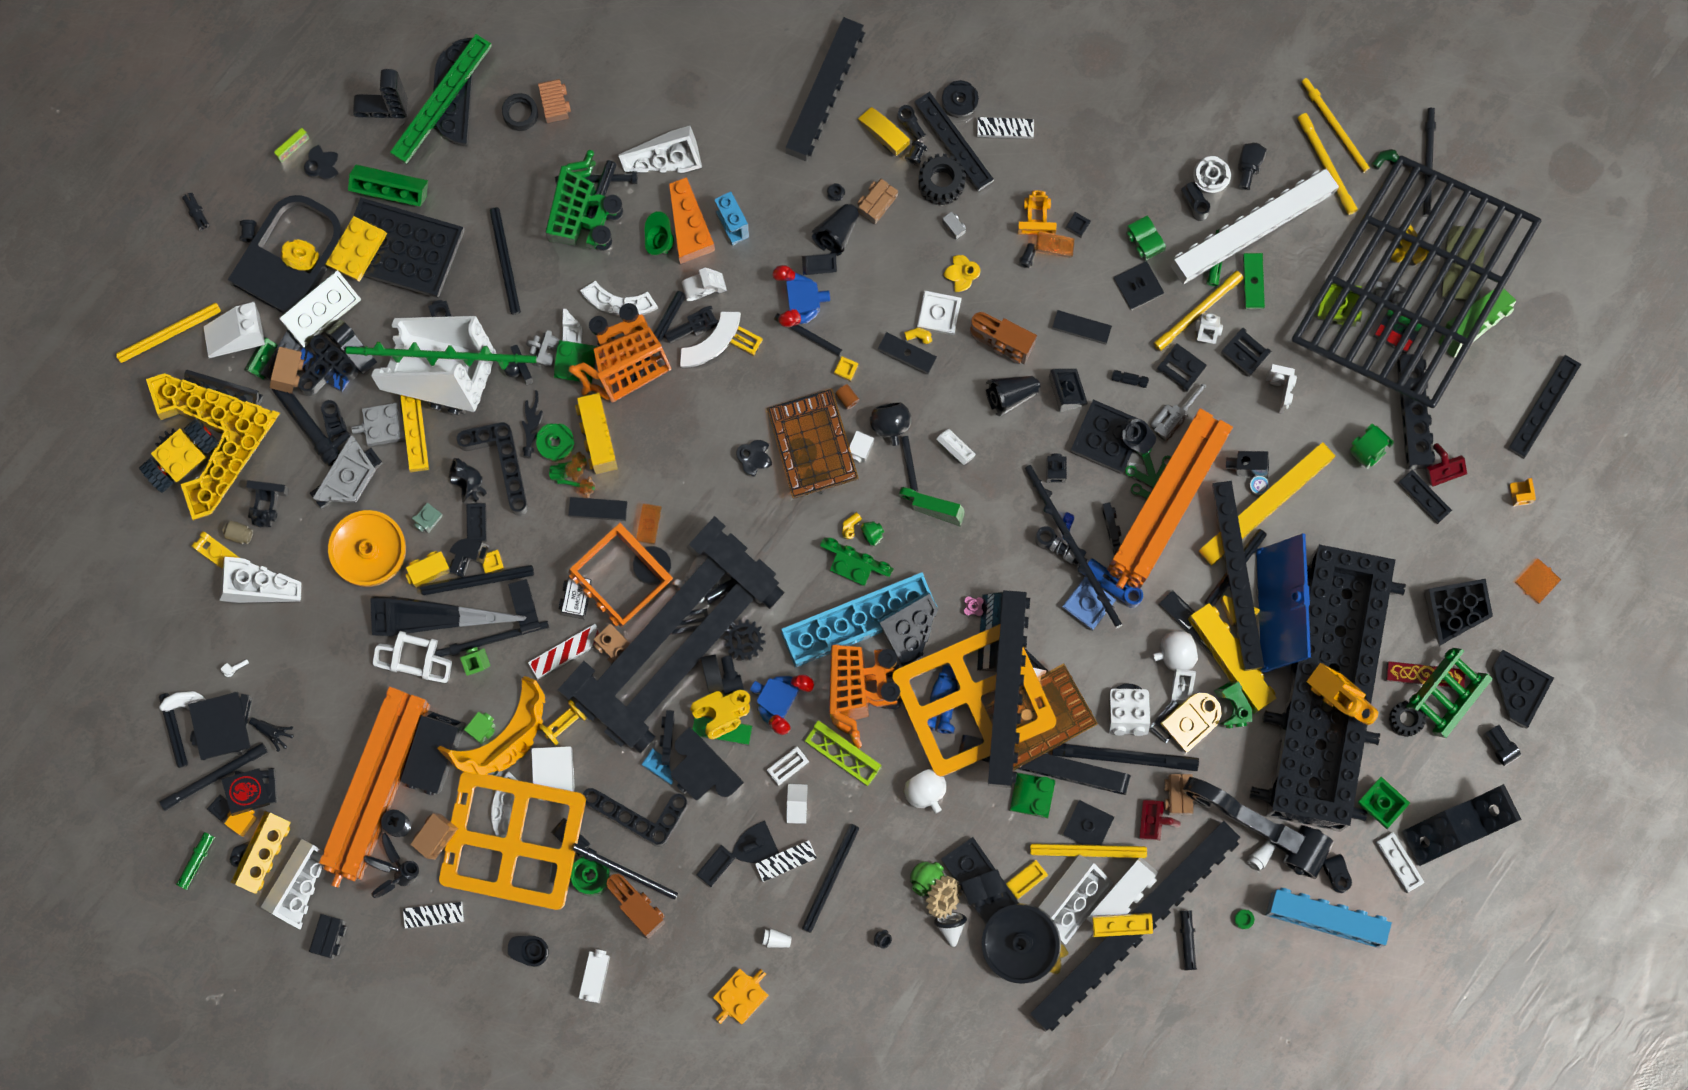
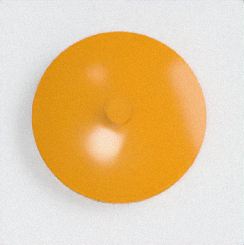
M362 510L349 514L336 525L329 539L328 554L334 570L342 579L356 586L372 587L387 582L400 570L406 555V541L402 530L392 518L378 511Z

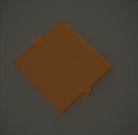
M1537 559L1515 583L1525 591V595H1529L1539 604L1562 579L1552 571L1551 567L1548 568L1541 560Z

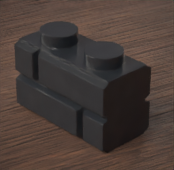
M320 914L309 952L330 959L338 956L341 949L339 944L340 938L345 936L347 930L346 921Z

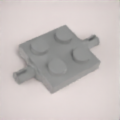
M400 402L363 408L362 425L351 426L352 434L364 432L368 447L406 440Z

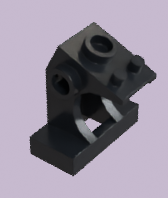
M247 480L246 488L249 492H256L254 507L249 508L248 518H251L252 525L271 527L273 521L276 522L278 513L275 510L278 495L287 496L288 488L282 484ZM261 501L270 502L269 510H260Z

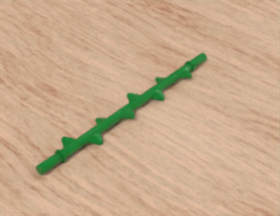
M377 342L373 348L368 346L346 347V354L392 356L397 363H400L403 357L426 358L431 366H434L438 359L463 360L467 366H471L474 360L497 361L501 369H506L509 362H515V364L537 363V356L492 354L488 346H484L480 353L456 352L452 345H448L445 351L420 350L416 342H413L409 349L384 348L381 342Z

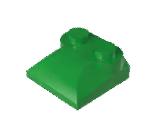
M559 340L554 378L581 382L578 377L569 372V367L586 363L595 368L594 348L598 346ZM584 372L589 382L592 384L593 377Z
M1017 773L1009 811L1048 819L1055 780L1048 777Z
M1380 777L1359 800L1358 804L1383 827L1388 829L1410 802L1385 779Z

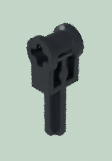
M704 307L698 312L687 316L689 322L665 333L667 341L671 343L692 332L697 336L717 327L719 320H716L712 312L713 307Z

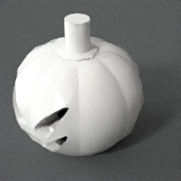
M1182 630L1166 633L1161 640V652L1152 654L1154 661L1163 659L1168 669L1174 672L1176 669H1192L1198 658L1196 645L1191 634Z
M927 769L912 777L905 783L904 793L906 800L916 808L931 806L935 814L939 813L942 809L937 801L942 799L946 793L944 776L940 777L934 773L933 769Z

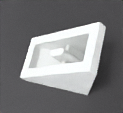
M1176 669L1173 673L1171 701L1174 700L1182 704L1192 695L1196 671Z
M788 784L787 823L806 824L808 785Z

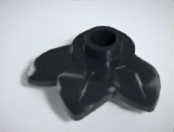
M320 145L313 147L309 151V160L304 164V171L308 176L331 179L338 175L337 169L334 168L338 160L337 152L323 153ZM312 166L317 167L315 171L310 170Z
M754 440L749 445L743 444L738 447L736 457L742 462V467L746 474L755 477L758 468L765 469L772 466L771 458L765 453L769 447L767 442ZM744 450L749 452L748 457L744 456Z

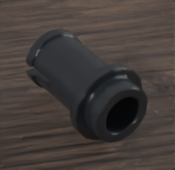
M1032 243L1027 244L1023 256L1019 258V264L1022 267L1029 268L1033 265L1034 256L1039 249L1038 246Z

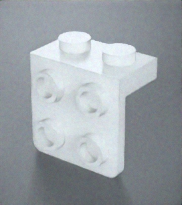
M1111 689L1109 734L1118 736L1124 734L1148 735L1150 727L1148 690Z

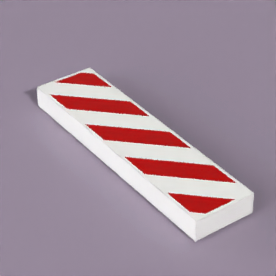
M596 624L529 661L528 663L537 679H541L593 649L595 644L593 640L600 634V631Z

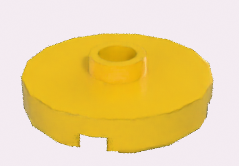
M297 239L293 242H285L280 256L282 261L293 269L309 270L317 264L319 253L315 251V247L312 244Z

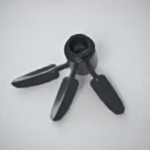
M386 833L382 834V843L390 862H395L397 867L392 866L389 862L367 855L364 856V861L370 866L387 873L394 870L395 880H387L371 893L373 898H379L395 889L396 883L400 886L410 885L419 874V867L414 861H405L400 864V857Z

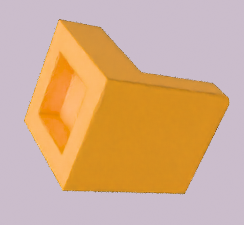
M1532 478L1509 485L1513 506L1532 504L1536 500Z

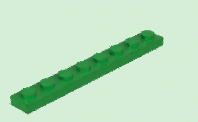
M475 34L390 151L392 156L405 164L409 162L492 47L490 42Z

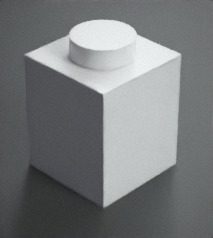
M856 431L849 447L851 460L860 463V461L865 463L873 446L874 438Z

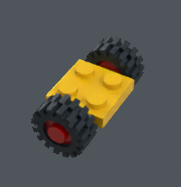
M197 418L184 428L186 433L181 428L178 429L151 453L155 459L150 457L139 467L148 481L161 493L174 483L173 479L178 483L206 458L199 448L208 454L219 444L208 428Z

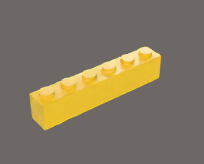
M1209 603L1192 614L1188 620L1229 680L1239 681L1242 686L1241 690L1250 704L1253 714L1277 699L1276 693L1270 685L1266 684L1264 675L1259 669L1244 671L1239 640L1232 636L1229 625L1220 619V614L1216 607L1211 606Z

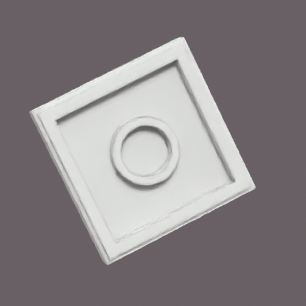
M924 291L917 328L954 335L961 298Z

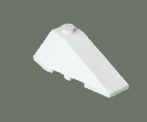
M691 126L672 130L619 154V159L625 172L678 171V173H685L702 168L697 142Z
M224 558L219 601L246 603L298 602L301 600L300 581L280 573L271 572L266 567H259L243 558Z

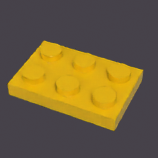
M353 216L326 265L360 282L387 233Z

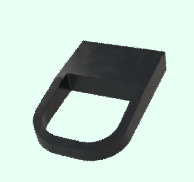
M293 195L280 200L272 208L228 278L229 283L233 287L284 314L319 284L328 269L326 263L343 235L337 216L329 208L306 196ZM293 206H306L325 216L333 224V237L310 274L303 270L289 267L280 257L263 249L281 215Z

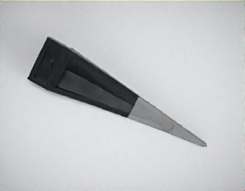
M372 596L370 598L372 635L395 636L399 634V631L408 634L462 626L524 621L527 618L520 615L397 596Z

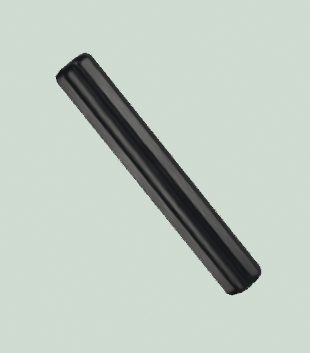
M606 161L594 195H606L617 166L614 161ZM598 206L589 207L586 217L594 218Z
M168 693L159 695L160 704L166 697L170 696ZM174 709L168 712L162 711L176 765L178 768L186 767L188 762Z

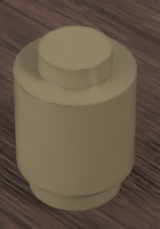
M231 520L229 524H225L223 534H225V539L240 544H249L253 535V529Z

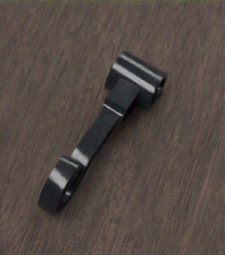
M1189 777L1182 790L1186 796L1200 805L1210 808L1213 804L1225 815L1264 836L1269 844L1287 853L1283 864L1292 869L1297 875L1316 879L1334 844V841L1319 829L1301 825L1298 832L1286 825L1273 823L1240 804L1227 792L1204 780Z

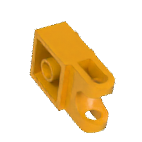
M1320 663L1307 680L1315 694L1322 695L1324 702L1332 707L1334 705L1344 714L1355 717L1366 725L1373 724L1377 719L1378 710L1364 699L1366 694L1343 674ZM1365 709L1370 710L1368 718L1362 716V712Z

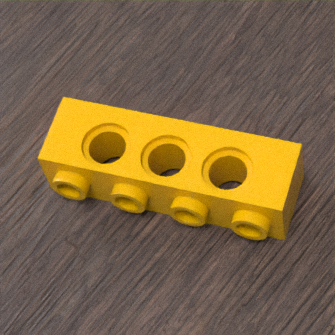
M264 811L230 883L255 894L257 891H260L264 885L263 879L266 873H269L273 866L272 860L274 856L280 852L282 846L280 843L283 837H286L290 831L289 825L291 822ZM273 830L274 838L268 840L267 834ZM265 848L266 854L263 858H260L258 855L259 851ZM256 866L257 873L251 876L250 869Z

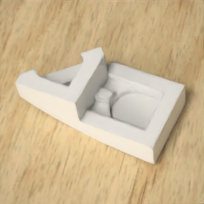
M563 309V341L582 343V326L567 309Z

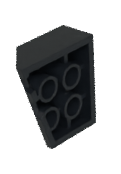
M1486 579L1424 590L1431 627L1439 646L1493 617Z

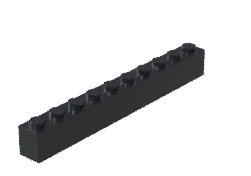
M1003 590L988 786L1012 788V783H1016L1017 772L1013 771L1014 764H1018V752H1015V744H1019L1020 733L1016 732L1017 725H1021V713H1018V705L1022 706L1023 694H1019L1020 686H1024V674H1021V667H1025L1026 655H1022L1023 648H1027V636H1024V628L1028 629L1029 617H1025L1026 609H1030V598H1027V592Z

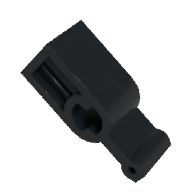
M527 579L508 584L516 615L527 617L524 621H519L521 632L525 633L539 629L540 624Z

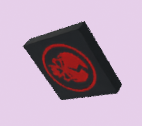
M260 768L221 779L231 816L270 805Z

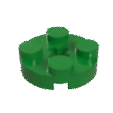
M550 423L539 430L536 445L542 457L552 462L564 460L572 453L575 442L573 434L567 426L560 423ZM552 438L555 440L557 438L560 439L558 446H551Z

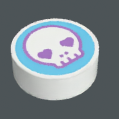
M1263 476L1254 477L1249 484L1250 491L1256 496L1263 495L1269 489L1268 480Z

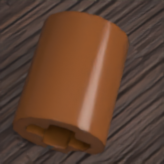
M848 384L842 386L835 393L847 410L855 406L860 400Z

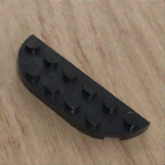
M472 38L455 41L452 43L453 45L441 53L435 66L433 92ZM473 73L436 123V127L445 138L463 146L468 144Z

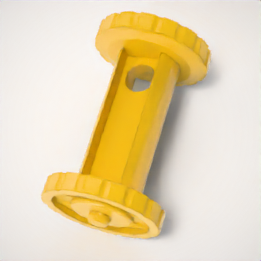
M571 699L568 701L570 708L548 727L543 724L539 726L546 734L545 737L549 738L555 745L559 744L556 738L578 718L584 721L587 719ZM554 727H558L556 732H552Z

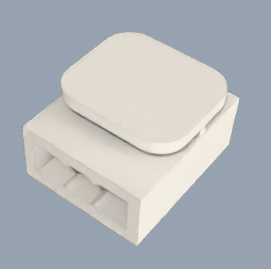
M572 747L533 748V784L574 792Z

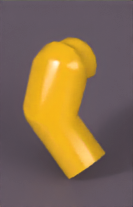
M915 328L904 332L906 341L920 338L924 344L932 342V334L928 330Z
M857 512L842 523V535L846 539L854 537V525L862 520Z

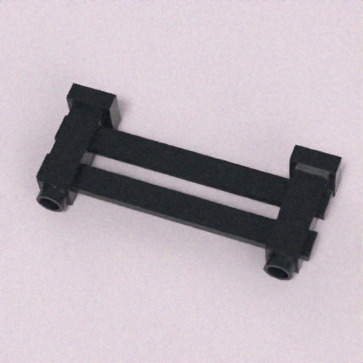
M715 516L687 546L696 557L703 553L707 557L705 562L614 663L596 680L592 676L595 670L583 661L557 690L568 701L574 697L578 701L575 706L591 721L597 718L607 727L604 733L620 747L626 744L629 748L633 747L636 751L642 753L656 737L648 730L650 727L644 721L753 600L758 604L763 603L770 609L785 593L777 586L779 582L774 578L776 573L760 558L757 561L752 559L745 552L748 548L732 533L727 536L722 531L726 526ZM726 574L736 585L632 701L625 706L615 695L721 577Z

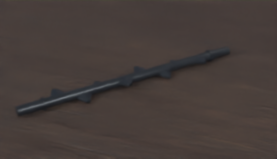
M1028 465L1025 467V470L1033 483V487L1036 488L1046 505L1043 511L1050 514L1063 535L1062 538L1067 542L1080 565L1077 569L1078 572L1086 575L1097 594V599L1104 606L1105 613H1108L1114 626L1120 628L1123 624L1114 610L1115 607L1111 605L1101 587V583L1096 579L1084 558L1087 552L1077 546L1067 528L1066 522L1062 520L1050 499L1053 494L1052 491L1044 488L1042 480L1038 478L1033 467Z

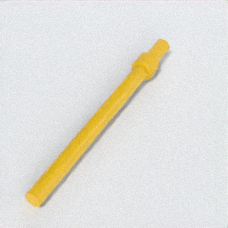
M1308 78L1303 79L1301 83L1308 91L1310 99L1315 101L1363 172L1369 170L1370 167L1320 97L1321 93L1319 90L1313 87Z

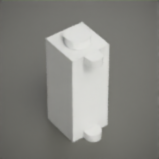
M595 949V952H589L579 995L580 1000L600 1004L610 956L606 955V951Z

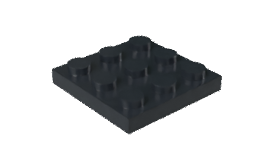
M1093 399L1070 452L1123 474L1133 449L1123 441L1121 427L1129 419L1138 418Z

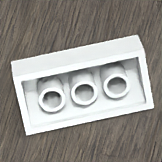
M1081 855L1076 858L1038 907L1053 919L1059 930L1062 943L1065 945L1068 943L1113 885V882L1093 862Z

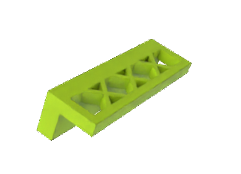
M819 720L805 740L807 744L866 786H869L882 767L881 764ZM816 732L824 736L825 744L816 745L811 741ZM837 745L840 748L841 755H830L828 746ZM852 756L855 758L856 766L847 767L844 765L843 757ZM868 767L873 771L868 780L860 776L859 768Z

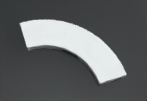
M596 281L580 290V293L591 305L602 312L620 317L619 310L627 303L636 305L639 315H645L658 309V306L648 292L635 297L621 298L605 291Z
M721 312L716 329L705 341L692 347L681 348L680 367L699 366L721 354L736 334L741 313Z
M510 772L503 777L517 780ZM498 790L495 791L492 803L491 819L495 835L505 838L515 796L512 793Z

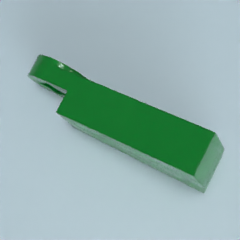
M906 487L900 488L898 495L903 499L913 502L912 506L915 511L961 527L965 516V510L961 504L924 495Z

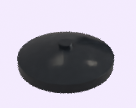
M1012 904L1000 909L989 919L982 934V951L987 964L999 977L1012 983L1025 984L1041 979L1053 969L1060 955L1061 938L1055 922L1045 911L1030 904Z

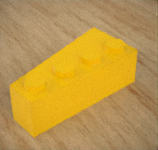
M600 393L577 398L578 404L575 405L577 416L581 415L583 421L579 424L581 433L586 434L587 440H584L586 452L590 451L591 458L588 459L590 470L594 469L595 474L617 470L618 467Z

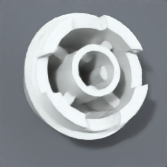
M1209 156L1196 164L1193 176L1199 188L1206 192L1215 193L1226 188L1230 182L1231 172L1228 164L1216 156Z

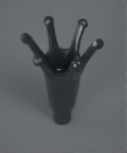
M254 717L249 721L250 725L256 727L257 731L270 739L277 752L280 751L278 743L284 749H287V746L279 739V736L294 737L293 734L285 733L286 730H292L293 726H275L263 720L259 721Z

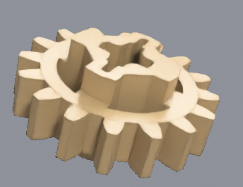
M942 876L941 880L936 879V885H931L932 889L927 893L930 896L926 899V902L929 903L926 906V909H929V914L939 919L941 917L945 919L947 914L952 915V909H957L955 905L960 903L958 897L962 895L959 892L962 888L958 885L959 881L950 876Z

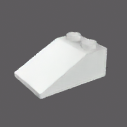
M255 302L236 306L204 326L209 358L265 345L260 314Z

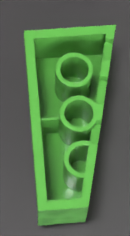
M1505 289L1501 292L1475 340L1492 326H1495L1504 316L1507 317L1514 311L1513 306L1516 299ZM1493 291L1471 306L1457 331L1458 334L1467 338ZM1456 317L1447 322L1445 328L1450 329ZM1441 335L1440 340L1438 342L1439 345H1441V343L1443 342L1445 338L1444 335ZM1452 340L1446 351L1455 358L1463 344Z

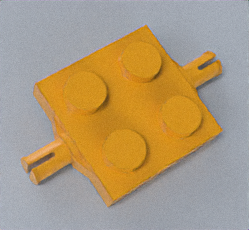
M739 968L713 996L722 1008V1011L715 1019L721 1024L729 1015L742 1025L769 996L761 989L759 984L767 974L760 969L754 977H751Z

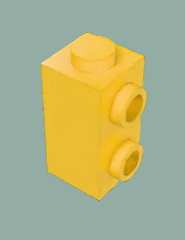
M434 551L421 561L417 559L410 562V566L406 567L408 573L405 575L409 584H414L418 588L422 584L429 583L450 573V568L441 551Z

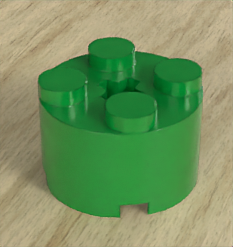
M1373 423L1365 430L1366 434L1362 438L1358 436L1351 443L1352 447L1350 448V453L1367 469H1369V466L1375 465L1386 454L1385 448L1387 446L1391 448L1394 443L1384 431Z
M583 856L573 864L570 879L579 893L585 896H597L608 888L607 880L611 876L609 868L595 861L590 862L584 859ZM593 871L595 878L589 880L586 874H590Z

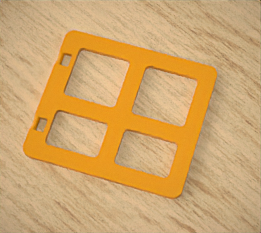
M1001 624L901 667L893 673V680L900 688V696L932 769L940 777L990 756L993 725L981 701V697L995 691L997 674L980 682H973L964 663L963 656L1000 639ZM1024 648L1022 655H1026L1025 667H1021V674H1024V687L1038 718L1016 729V732L1020 733L1019 743L1046 732L1056 725V717ZM946 663L950 664L960 685V690L930 704L920 706L910 685V679ZM1041 697L1045 705L1041 709L1038 708L1035 699ZM968 704L984 742L949 759H944L927 722L929 719L960 705Z
M463 772L460 776L456 803L454 804L451 823L458 829L445 847L444 860L439 876L441 885L554 910L562 909L565 905L576 853L571 848L574 843H578L586 804L585 796L578 792L493 775ZM476 787L514 794V803L505 838L467 830V822ZM462 793H468L466 805L460 804ZM530 798L567 804L569 806L563 843L560 849L526 843L521 840ZM463 845L491 849L502 853L499 875L496 882L461 876L457 873ZM450 852L456 853L453 865L448 864ZM518 856L557 864V872L551 894L518 888L512 885Z

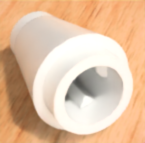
M1265 842L1249 855L1248 864L1257 871L1264 869L1275 850L1274 846Z
M771 928L769 930L764 929L762 945H765L766 948L790 947L791 936Z

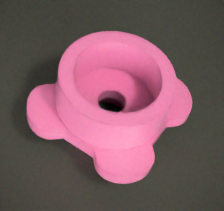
M966 597L964 613L968 616H981L983 614V599L981 597L977 599Z

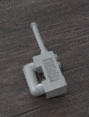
M1201 384V387L1182 408L1177 405L1173 407L1165 405L1151 422L1155 433L1168 441L1177 428L1187 419V408L1201 391L1206 388V385ZM1167 414H1170V417L1166 420V422L1164 424L1161 423L1162 420L1167 416Z

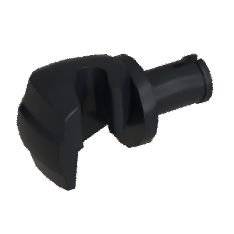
M1248 143L1242 147L1238 163V169L1243 172L1239 185L1240 189L1250 190L1253 175L1260 173L1261 169L1259 167L1264 162L1267 149L1259 143Z

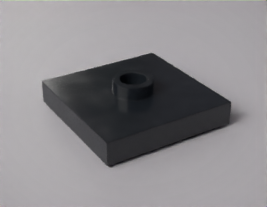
M1079 800L1062 836L1081 845H1102L1114 820V816Z

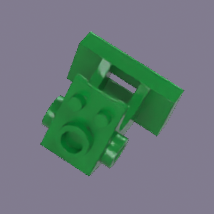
M1229 681L1214 690L1217 697L1228 699L1233 706L1231 716L1220 723V725H1226L1228 729L1233 728V724H1235V727L1247 726V722H1252V708L1241 690L1242 686L1239 681Z

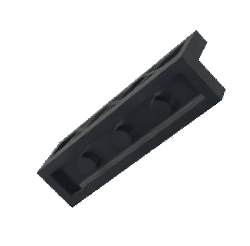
M186 370L184 373V380L198 386L209 388L259 406L263 401V395L259 394L257 390L190 370Z

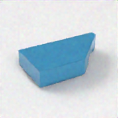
M652 748L641 765L672 785L673 780L670 766L662 765V754Z

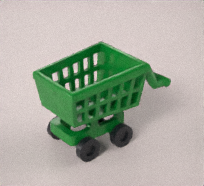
M593 150L587 151L583 161L561 166L545 232L550 242L576 246L582 227L590 230L586 246L593 250L597 248L600 251H606L612 246L611 231L608 227L604 226L606 218L612 221L619 220L623 215L622 201L617 195H609L607 197L601 194L594 195V183L585 179V177L591 175L593 167L596 165V162L592 160L594 156ZM587 168L586 170L572 172L573 170ZM568 186L574 188L573 191L569 190ZM598 206L594 218L586 217L589 207Z

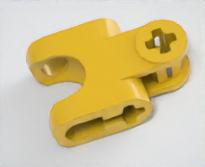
M737 690L724 697L720 691H717L693 702L690 711L695 718L709 716L714 719L706 725L705 733L709 739H715L733 731L740 725L741 720L739 718L746 716L750 711V695L747 691Z

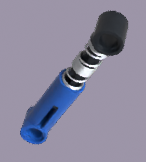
M1044 526L1038 530L1035 542L1040 548L1056 551L1057 555H1062L1063 559L1069 563H1074L1077 568L1080 566L1069 545L1064 544L1051 527ZM1048 534L1050 540L1047 542L1043 541L1040 536ZM1085 558L1096 579L1101 583L1102 588L1123 601L1129 608H1135L1140 605L1143 599L1141 589L1133 588L1127 583L1123 589H1119L1116 587L1119 579L1113 577L1105 566L1093 558ZM1135 593L1138 600L1131 601L1128 598V594Z

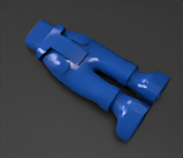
M943 665L942 672L939 673V677L932 688L929 704L958 691L957 678L951 666ZM954 709L941 714L937 732L943 734L954 733L955 727L950 724ZM938 716L929 719L927 722L931 731H935Z

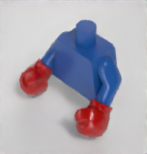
M787 265L777 266L773 270V278L776 281L785 280L789 310L778 317L781 326L789 328L798 324H807L820 312V303L830 302L829 290L818 292L817 282H813L812 279L795 273Z
M804 674L794 677L776 676L773 679L769 678L765 686L755 681L750 691L759 695L756 704L758 705L757 711L762 720L769 724L775 733L779 735L788 734L791 726L784 718L799 689L811 692L814 688V681Z

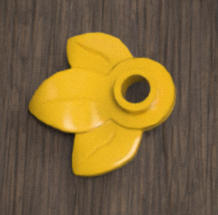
M956 255L953 256L954 265L949 266L944 271L943 276L948 280L955 281V292H962L970 288L972 280L979 277L981 269L976 262L969 261L966 256ZM969 268L974 269L972 273H968Z

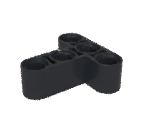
M338 319L324 331L342 352L355 363L357 369L362 374L377 363L372 355L346 354L347 346H365L344 321Z
M316 335L311 339V348L319 358L299 379L298 385L304 395H315L336 372L349 381L357 377L358 369L355 363L322 335ZM318 343H325L322 349H316ZM332 355H339L336 361H330ZM346 367H353L350 373H344ZM319 369H326L323 375H317ZM307 382H312L313 385L311 388H304V385Z

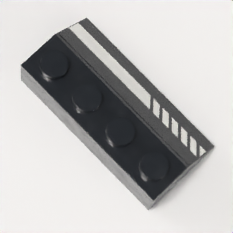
M1003 592L982 594L984 602L982 604L983 614L980 621V633L1001 624ZM999 640L978 649L977 671L997 672Z

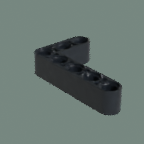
M381 70V95L357 94L354 96L353 115L356 117L394 119L407 117L408 97L396 70Z
M500 422L459 432L457 443L463 451H472L497 445L510 508L515 515H524L528 510V503L510 425ZM507 429L508 434L506 436H499V431ZM484 433L490 435L487 440H481L480 436ZM463 438H471L468 444L464 445L461 443ZM510 447L512 451L510 454H503V449ZM510 465L516 466L515 471L512 473L506 471ZM514 483L520 485L516 491L510 490L511 485ZM518 501L524 503L521 509H515L514 504Z
M588 788L583 792L586 798V805L657 847H662L668 842L688 807V801L683 794L673 795L655 824L594 788ZM590 793L597 795V799L593 803L587 801V796ZM676 799L684 800L683 807H674V801ZM612 803L614 805L613 810L608 813L603 810L604 805ZM623 813H629L631 815V818L628 822H622L620 820V816ZM668 815L674 817V822L671 825H666L663 821ZM641 822L647 824V829L644 832L637 830V825ZM657 832L664 834V839L661 842L654 840V835Z

